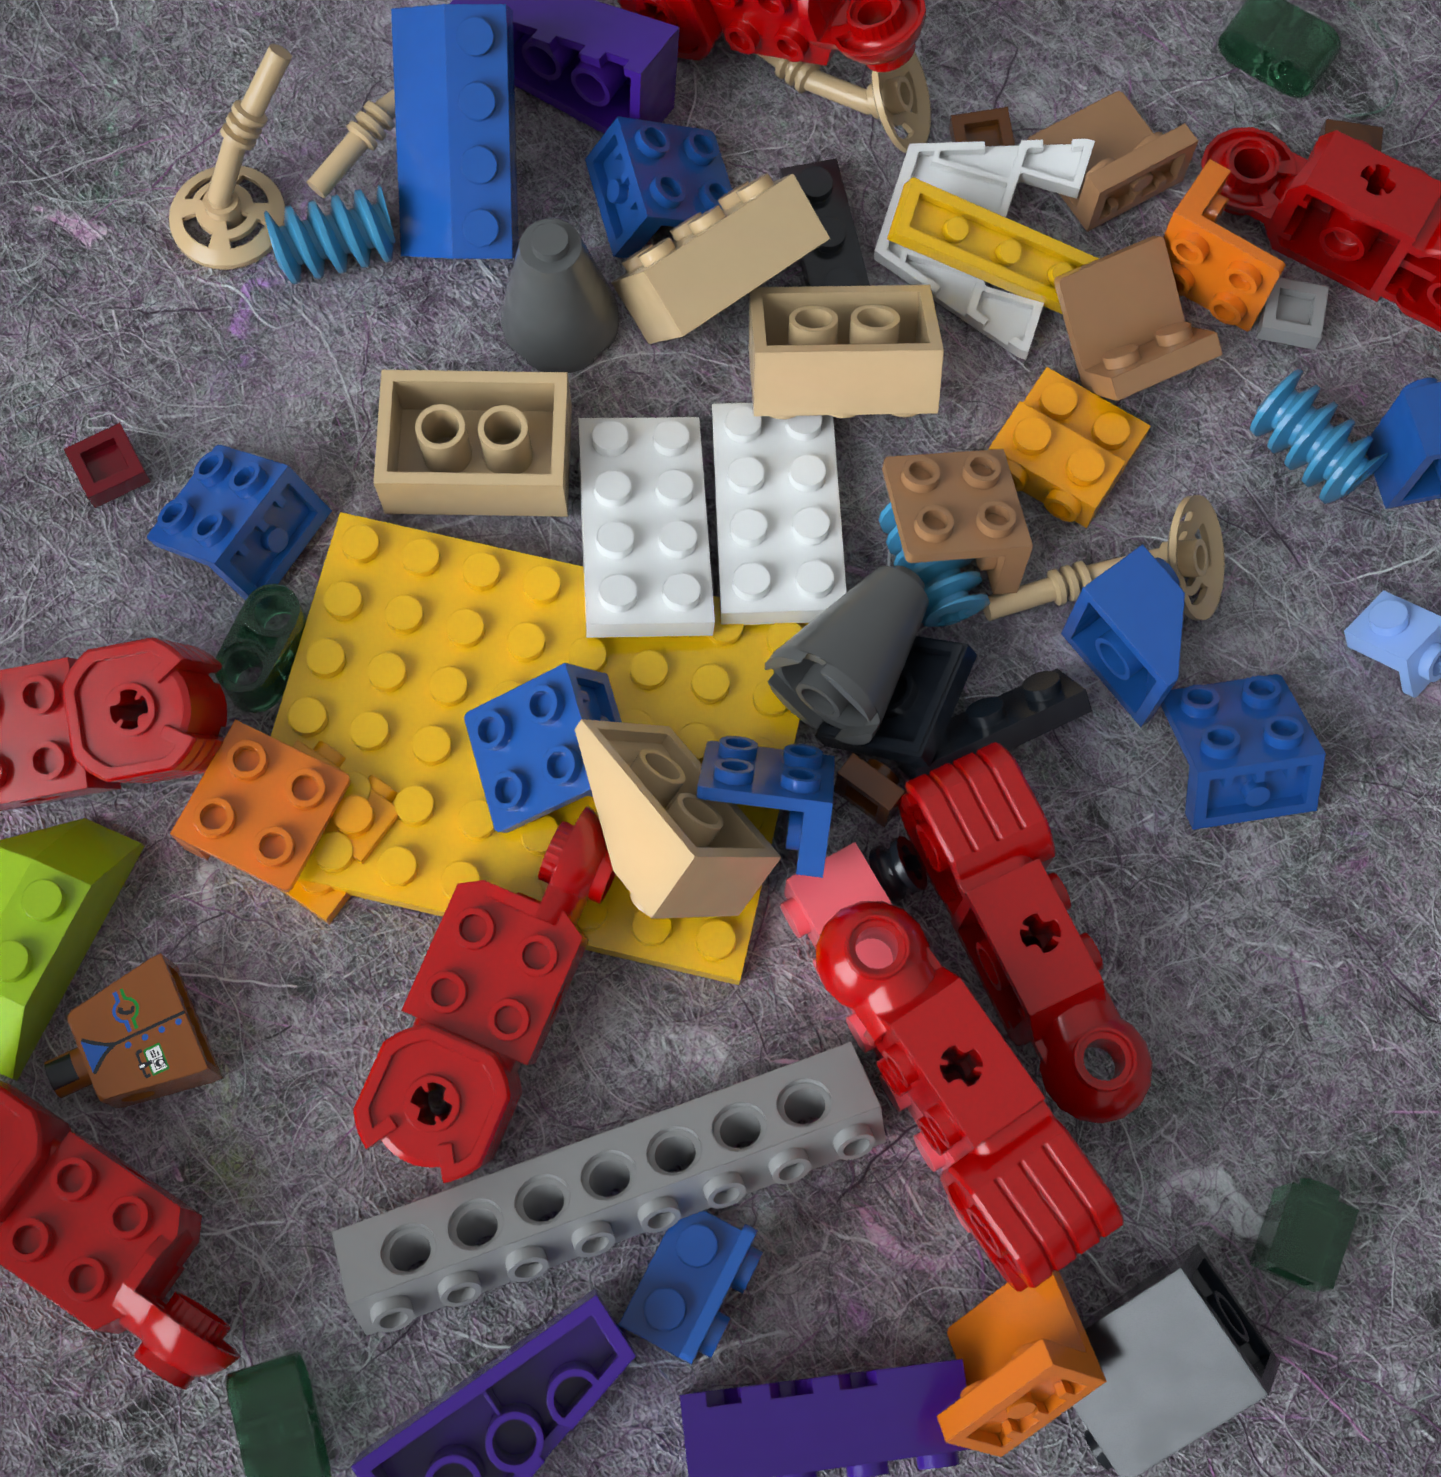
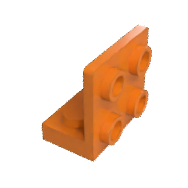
M1209 159L1173 212L1163 238L1165 239L1178 295L1184 296L1206 308L1220 322L1236 325L1248 332L1258 319L1286 264L1277 257L1216 224L1229 201L1228 198L1221 195V191L1231 170Z
M235 719L223 740L222 746L213 757L170 835L186 851L207 861L211 855L284 892H290L294 888L350 786L351 780L348 774Z
M1053 1271V1275L1035 1288L1027 1287L1022 1292H1017L1007 1282L949 1326L947 1336L956 1359H963L967 1387L961 1392L960 1399L937 1415V1419L946 1443L1002 1457L1107 1382L1060 1271Z

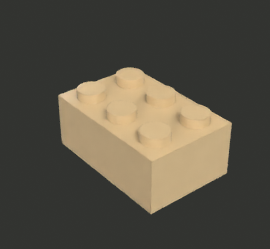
M766 173L750 183L747 181L718 199L721 207L717 205L703 214L699 212L673 228L670 233L675 239L674 242L668 237L654 246L653 244L646 246L622 262L627 272L611 283L648 344L685 336L830 239L794 174L772 181L770 175Z
M930 285L757 287L749 292V362L754 416L790 419L796 416L812 415L851 418L856 415L892 414L897 417H912L917 414L938 413L944 348Z
M381 370L373 483L384 513L568 517L572 402L568 373Z

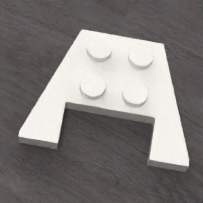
M1072 139L1071 144L1043 145V140H1021L1019 146H985V141L909 144L874 250V260L911 285H930L935 302L1016 357L1026 360L1043 308V302L988 287L985 285L986 282L887 240L903 186L912 177L1006 218L1018 183L1077 199L1095 141L1090 139Z

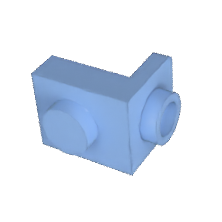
M1383 590L1344 630L1347 647L1399 671L1403 693L1416 698L1430 682H1436L1441 679L1440 615Z

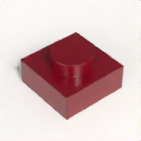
M121 423L64 448L82 488L94 508L151 482Z

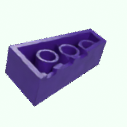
M452 0L449 3L508 5L513 10L515 86L603 134L617 117L662 123L674 108L679 42L678 26L596 0Z
M593 1289L360 1452L351 1468L357 1477H532L567 1433L573 1430L636 1357L634 1349L597 1291Z
M963 1359L681 1394L680 1404L688 1477H819L818 1471L846 1467L847 1477H873L890 1474L888 1461L916 1457L918 1470L960 1465L958 1451L970 1449L946 1443L937 1415L958 1401L961 1392L967 1387Z

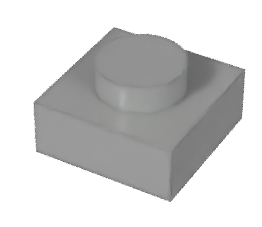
M1280 277L1260 313L1256 338L1315 350L1322 338L1329 287Z

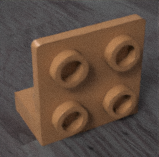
M1116 91L1031 135L1027 139L1043 140V145L1071 144L1072 139H1090L1095 141L1077 199L1059 194L1087 232L1182 182L1198 144V139L1185 123L1165 134L1162 132L1153 133L1121 91Z
M1151 236L1057 276L1054 280L1082 386L1098 396L1119 401L1223 355L1217 332L1191 327L1190 322H1185L1165 239L1161 236Z
M1004 449L886 457L883 462L882 471L906 561L909 563L976 558L979 570L987 571L993 595L1017 593L1033 544Z

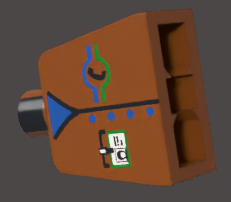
M161 953L151 957L71 1010L67 1015V1019L78 1047L44 1063L48 1080L59 1098H64L93 1085L99 1100L114 1108L132 1106L210 1084L223 1078L178 966Z

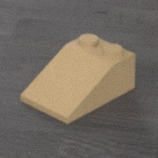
M581 719L575 728V733L612 868L631 892L630 897L634 905L650 916L651 919L739 916L781 859L778 852L736 804L702 800L696 797L702 764L669 726Z

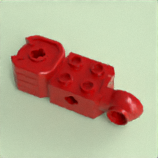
M617 0L621 9L678 26V58L695 61L704 59L723 33L731 50L744 54L753 53L782 58L791 62L800 61L827 66L835 51L838 50L847 58L866 64L872 71L889 72L900 68L911 59L916 48L915 42L920 36L926 19L925 0Z
M1254 127L1232 128L1218 134L1206 146L1201 160L1202 169L1211 159L1231 170L1221 191V195L1229 199L1224 211L1233 215H1248L1264 223L1273 250L1376 302L1381 296L1395 303L1405 315L1441 332V181L1429 176L1420 168L1404 164L1374 149L1369 143L1360 139H1354L1338 130L1320 136L1308 160L1291 152L1286 143L1271 132Z
M151 637L88 649L78 659L66 657L0 670V811L121 789L120 782L155 783L204 774L224 742V737H219L218 735L221 727H226L227 703L220 684L214 683L209 676L210 673L216 674L223 665L212 655L198 647Z
M994 742L978 749L976 754L969 753L954 760L953 764L947 763L930 771L929 775L923 774L907 781L905 785L907 793L902 795L901 803L898 806L906 834L918 851L936 893L946 906L952 918L950 922L1009 1038L1018 1046L1032 1043L1040 1059L1039 1069L1045 1090L1061 1110L1078 1120L1100 1124L1125 1118L1141 1105L1151 1087L1153 1062L1144 1038L1131 1023L1121 1018L1104 985V980L1099 973L1103 969L1100 952L1092 938L1086 932L1079 934L1067 912V910L1071 909V900L1062 880L1056 873L1047 874L1046 872L1047 867L1056 854L1052 832L1048 820L1016 759L1003 745ZM1086 1048H1100L1111 1056L1115 1066L1112 1080H1099L1087 1071L1084 1065V1052Z
M590 806L584 808L575 825L563 821L556 830L538 874V880L549 884L542 901L520 892L517 894L485 880L457 884L401 1010L415 1016L416 1019L411 1028L394 1034L382 1043L353 1109L355 1125L366 1149L383 1143L394 1155L407 1163L421 1167H440L443 1183L467 1176L495 1158L522 1095L518 1069L521 1063L525 1065L536 1063L588 944V938L577 924L586 902L589 899L602 904L616 876L612 868L598 813ZM436 1083L446 1088L443 1099L452 1105L449 1116L446 1113L435 1115L429 1107L428 1094L430 1091L437 1089Z
M860 901L840 909L824 925L816 944V968L825 989L841 1005L853 1009L865 1026V1038L871 1047L876 1045L883 1056L882 1059L877 1061V1066L882 1076L899 1097L908 1092L924 1115L917 1120V1124L930 1146L940 1156L948 1151L955 1160V1163L941 1173L940 1180L954 1208L995 1268L1017 1292H1022L1027 1287H1037L1051 1277L1053 1271L1061 1270L1075 1260L1077 1254H1083L1100 1242V1237H1107L1124 1224L1123 1215L1112 1192L1068 1130L1053 1115L1044 1102L1045 1096L962 979L941 966L930 950V945L920 924L904 909L884 901ZM865 939L881 940L890 948L893 962L885 968H870L858 958L856 945ZM956 1070L961 1074L963 1081L955 1079L948 1083L943 1078L941 1072L950 1074Z
M0 1080V1265L93 1331L120 1334L126 1330L130 1331L142 1340V1343L134 1353V1357L153 1373L181 1389L187 1390L195 1377L218 1373L236 1362L241 1355L224 1340L231 1327L223 1319L183 1293L175 1291L169 1301L164 1299L185 1269L182 1266L199 1243L202 1214L97 1142L72 1132L69 1123L18 1088Z

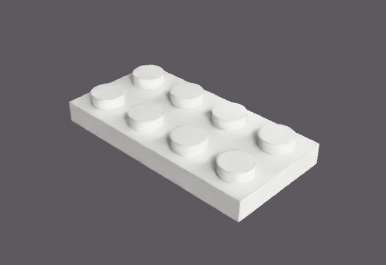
M753 403L712 404L721 624L810 623L847 593L833 416L812 415L796 416L790 419H776L770 416H754Z
M699 417L578 418L586 638L713 636L715 617Z

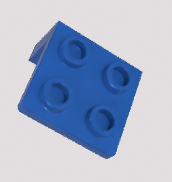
M617 117L585 158L613 257L629 258L641 250L662 225L676 227L699 212L703 214L717 205L721 207L718 199L732 190L714 132L707 129Z
M219 444L198 461L193 476L174 500L163 507L158 515L157 523L148 533L147 539L156 547L209 566L246 602L262 607L332 510L289 465Z
M564 663L465 714L466 728L493 826L497 832L508 833L585 796L593 797L575 728L581 719L622 722L608 674Z
M1259 675L1246 679L1192 685L1185 688L1172 689L1161 704V708L1189 764L1185 814L1193 830L1317 811L1326 753L1281 675Z
M726 736L721 738L719 742L707 741L696 797L702 800L789 810L785 849L798 850L796 875L823 878L833 807L835 756L823 755L822 750L805 744L787 745L784 750L759 747L756 741L741 736Z
M704 1210L680 1219L674 1226L666 1230L618 1325L693 1365L698 1353L711 1358L731 1319L729 1316L719 1312L730 1288L741 1294L744 1293L763 1254V1251L752 1246L758 1230L747 1224L740 1230Z

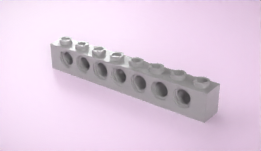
M849 1042L338 1229L331 1233L347 1305L366 1336L379 1331L392 1332L402 1329L419 1316L446 1306L459 1307L476 1300L481 1293L513 1281L526 1282L536 1279L544 1274L548 1268L577 1257L600 1255L608 1251L615 1243L644 1232L656 1233L667 1230L684 1217L711 1207H729L739 1202L746 1194L776 1183L789 1184L796 1182L806 1176L810 1170L837 1160L860 1158L870 1152L873 1147L886 1142L881 1106L852 1043ZM808 1117L819 1118L815 1122L809 1124L797 1123L800 1120ZM742 1141H755L752 1145L745 1148H733ZM691 1164L683 1171L669 1172L677 1165ZM615 1188H625L618 1195L604 1197L606 1193ZM560 1211V1213L554 1218L548 1221L538 1222L544 1215L550 1212ZM494 1235L487 1243L473 1246L479 1239ZM427 1259L418 1269L407 1271L414 1263Z

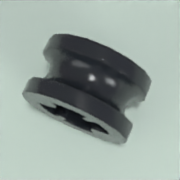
M899 836L894 838L890 842V849L879 845L872 848L869 852L870 868L892 902L904 899L907 889L918 893L927 887V875L923 861L914 845L906 837Z

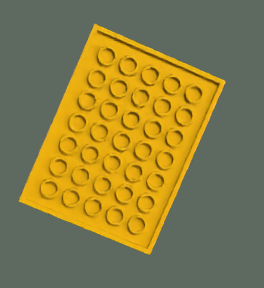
M340 512L271 737L291 747L299 740L312 750L319 741L328 744L346 758L339 767L345 771L344 773L348 774L351 780L344 797L358 795L368 800L371 793L368 777L372 775L398 793L392 804H394L399 818L364 864L352 856L353 846L346 835L340 832L323 834L297 881L301 879L328 885L334 890L347 892L351 896L443 917L458 883L485 880L517 894L520 892L542 901L549 884L538 880V874L556 830L563 821L575 825L578 817L587 806H590L597 812L594 798L585 796L508 833L497 832L493 826L466 728L465 714L564 663L608 674L623 723L669 726L701 764L707 741L719 742L721 738L726 736L746 737L756 741L759 747L784 750L785 746L795 743L800 719L771 690L768 681L774 674L773 669L765 670V663L776 649L809 623L721 624L720 597L713 596L715 617L713 636L586 638L583 566ZM736 804L766 840L772 844L779 809ZM616 875L602 904L587 900L577 924L589 940L585 950L740 985L762 885L739 916L651 919L650 916L634 905L630 897L631 892Z

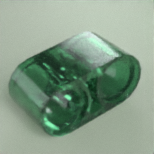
M1246 0L1220 35L1218 46L1224 58L1235 67L1285 95L1302 98L1310 94L1341 49V41L1334 28L1326 22L1286 0Z
M262 585L248 596L216 656V659L223 665L215 674L216 678L234 705L246 712L257 713L266 711L273 707L285 691L305 627L307 615L295 593L284 585ZM283 613L291 614L290 620L280 629H265L266 623L273 616ZM252 667L263 668L262 674L255 682L243 686L236 684L238 677L246 669Z
M295 1351L229 1372L226 1380L227 1394L245 1476L331 1477L329 1456L312 1384L301 1353Z

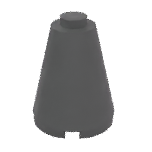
M555 218L536 221L523 232L501 309V325L507 344L512 350L514 349L525 358L528 365L543 372L571 373L588 367L594 363V357L600 354L606 347L610 348L616 339L619 328L618 304L609 284L578 231L568 222Z
M880 566L776 649L765 663V670L773 669L774 671L768 684L776 697L794 715L816 730L823 721L841 729L834 738L836 740L852 745L869 743L881 726L929 605V599L924 591L925 585L922 579L915 572L904 566Z

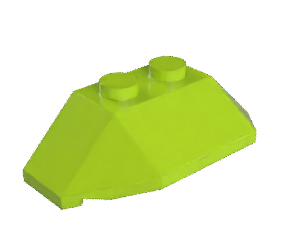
M86 818L0 840V1074L15 1081L20 1077L145 846L142 843Z

